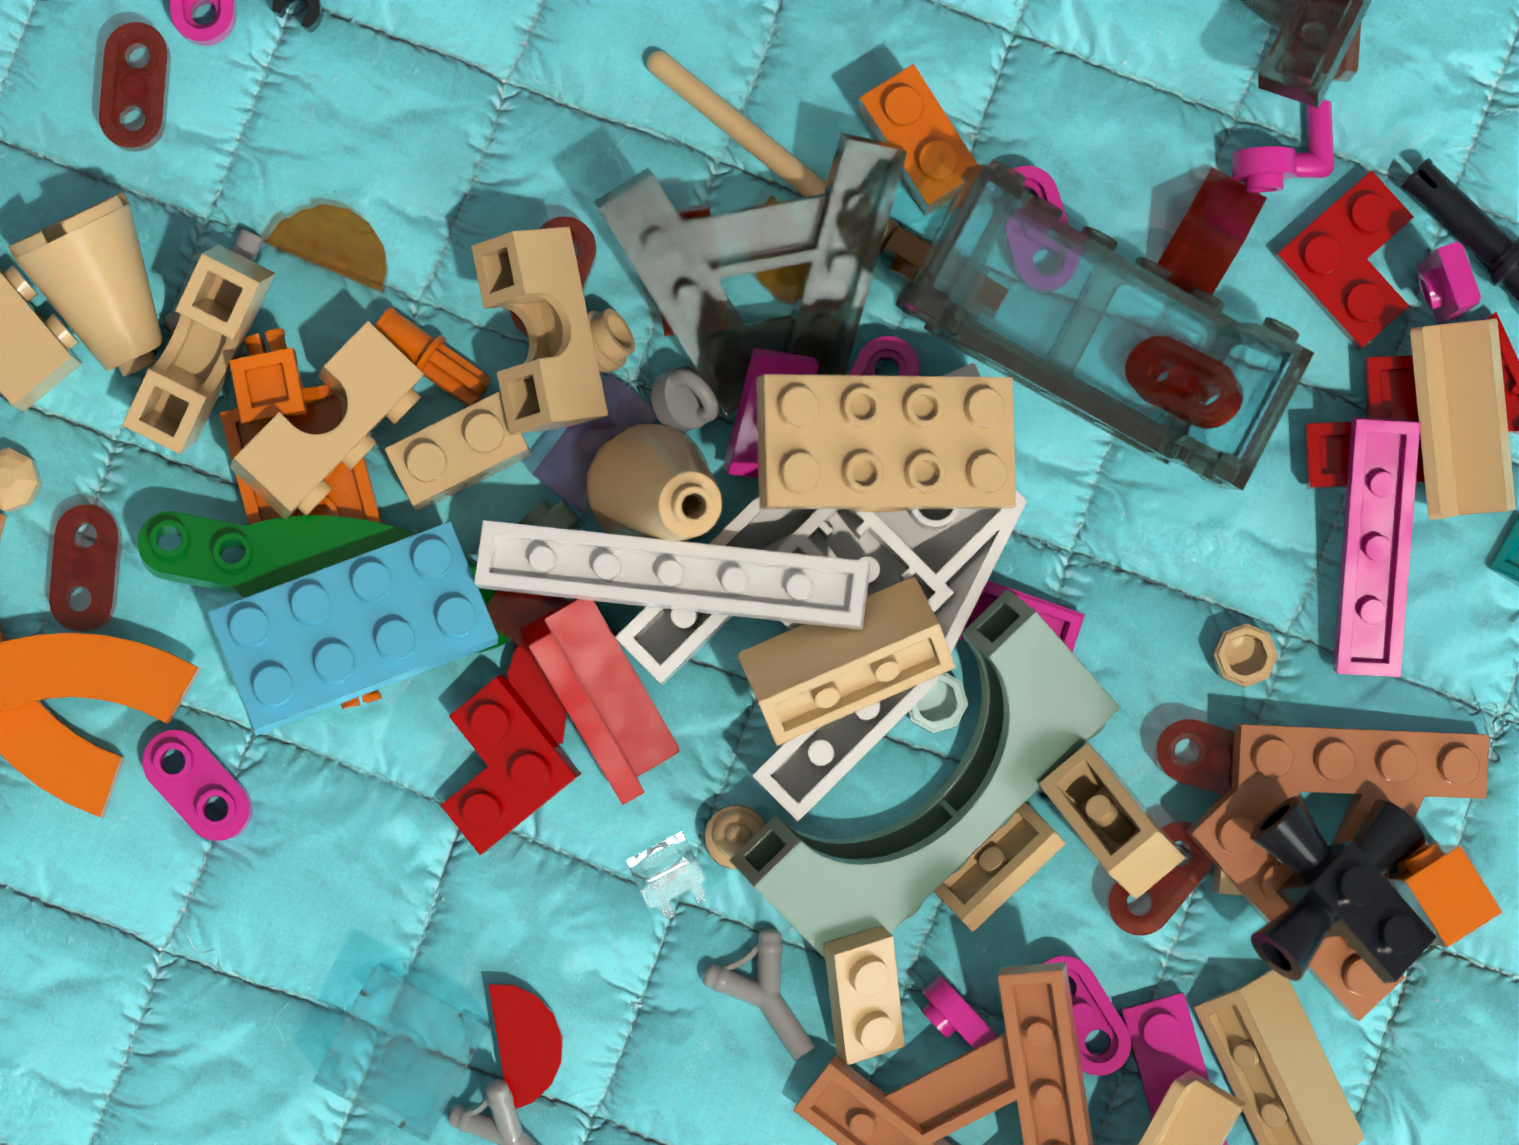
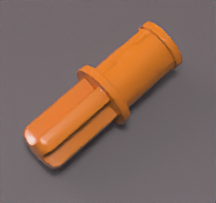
M392 306L382 314L374 327L424 374L425 378L464 405L469 407L477 403L485 394L491 381L489 376L445 346L447 339L442 335L435 339L399 314Z

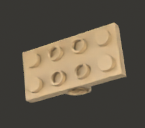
M762 375L756 378L760 509H850V511L895 512L913 509H1009L1016 507L1013 377Z

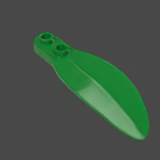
M167 511L152 516L144 523L138 535L137 546L144 567L158 578L224 592H236L243 598L413 536L416 533L379 522L340 516L299 515L289 516L286 520L280 517L250 525H239ZM166 534H176L182 539L180 545L174 550L167 551L158 546L160 538ZM231 546L240 547L244 550L245 555L237 563H227L221 558L226 548ZM467 560L475 579L477 566ZM478 588L499 637L498 644L478 651L484 652L496 649L510 639L516 629V616L514 607L503 591Z

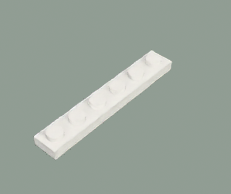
M483 520L474 584L482 589L863 630L871 566L868 561Z

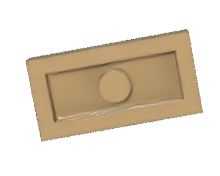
M1024 802L1014 812V815L1006 825L990 835L969 856L965 865L956 873L951 874L933 892L974 932L1066 843L1053 828Z
M881 925L824 943L836 1054L846 1065H850L905 1047L894 939L891 933Z

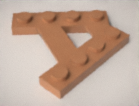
M1234 723L1231 788L1185 832L1216 867L1227 876L1265 922L1269 923L1290 908L1276 891L1294 873L1250 840V834L1255 826L1272 809L1293 796H1299L1300 792L1354 794L1331 844L1333 845L1353 840L1376 800L1389 801L1415 819L1424 797L1486 799L1489 735L1479 733ZM1392 868L1382 874L1386 879H1388ZM1343 936L1325 938L1307 968L1348 1015L1357 1021L1364 1018L1405 978L1402 975L1397 982L1383 983Z
M1066 962L1001 968L998 974L1006 1032L887 1094L834 1055L799 1099L793 1111L837 1145H951L943 1137L1017 1100L1024 1145H1093Z

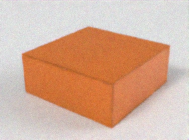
M293 348L229 360L240 419L244 426L271 421L278 412L285 418L308 413L296 351Z

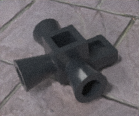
M1297 795L1283 801L1272 809L1251 832L1250 840L1294 872L1276 891L1290 908L1251 935V943L1257 954L1270 968L1281 976L1293 981L1301 980L1324 939L1343 936L1383 983L1397 982L1437 938L1382 875L1425 844L1424 834L1418 824L1397 805L1386 800H1376L1352 841L1327 845L1303 801Z

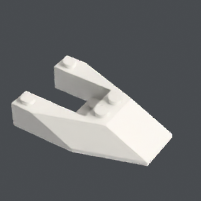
M1016 491V507L1009 509H913L895 512L850 511V509H760L759 498H757L709 545L868 561L871 567L867 596L914 577L921 586L940 624L949 651L952 653L1027 500ZM646 606L615 638L663 686L733 616ZM780 621L788 630L803 625L802 623ZM940 675L785 742L752 777L798 822L937 683Z

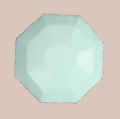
M946 672L941 674L937 683L908 711L910 721L930 733L956 727L968 706L962 681Z

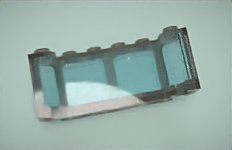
M992 160L989 166L980 164L966 167L961 177L965 183L914 280L905 283L894 305L904 313L926 322L924 329L939 340L1006 377H1013V381L1143 454L1169 465L1170 461L1180 464L1199 475L1204 481L1222 489L1244 490L1314 355V352L1296 343L1300 334L1290 326L1269 317H1265L1262 325L1252 322L1239 323L1222 313L1225 303L1217 297L1194 287L1187 293L1169 283L1168 281L1172 273L1161 265L1143 257H1137L1134 263L1116 253L1114 250L1118 245L1117 241L1105 233L1089 226H1084L1080 232L1060 221L1064 212L1047 200L1031 195L1030 192L1022 187L1026 177L1010 166Z

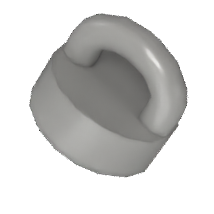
M691 366L674 368L658 376L653 384L651 393L652 407L658 420L663 425L686 432L700 428L707 422L717 418L719 413L718 400L708 378L700 370Z

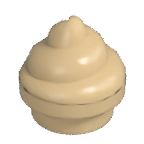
M608 308L601 313L595 310L588 312L599 372L609 373L625 365L627 356L635 351V340L629 326L621 315L613 309Z
M731 805L718 810L709 819L705 828L704 842L707 852L719 865L729 869H737L729 860L765 826L763 819L754 810L741 805Z

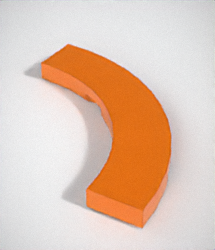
M0 514V539L7 518L3 514ZM0 624V642L7 641ZM40 701L22 704L0 712V754L16 770L41 789L71 806L98 817H104L124 757L101 748L82 737L63 723L56 715L52 714Z
M57 633L0 642V712L26 703L51 698L75 697L119 703L142 711L169 724L201 668L172 653L149 645L106 635Z

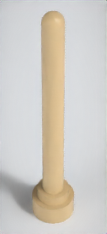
M655 51L649 55L647 68L650 73L844 228L845 231L842 236L851 242L848 247L849 250L867 264H870L883 251L896 227H900L896 221L881 209H878L875 213L867 206L859 209L666 52Z

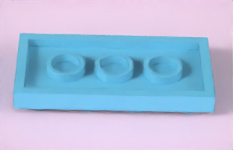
M451 521L208 612L209 621L255 736L498 644L499 638L481 593L474 584V576Z

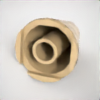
M124 191L8 246L15 261L105 371L118 367L122 376L125 377L158 361L153 350L163 344V339L131 205Z
M636 424L626 428L627 430L618 434L611 441L607 440L597 450L587 472L586 498L590 510L593 511L597 522L606 534L684 542L706 533L717 522L722 508L720 491L704 454L697 444L681 431L663 424Z

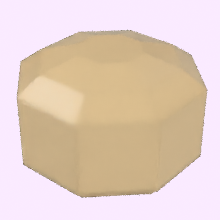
M8 447L0 450V509L9 513L32 505L42 485V480L35 460Z
M1247 623L1221 633L1212 653V658L1220 678L1242 688L1269 678L1278 657L1270 634Z

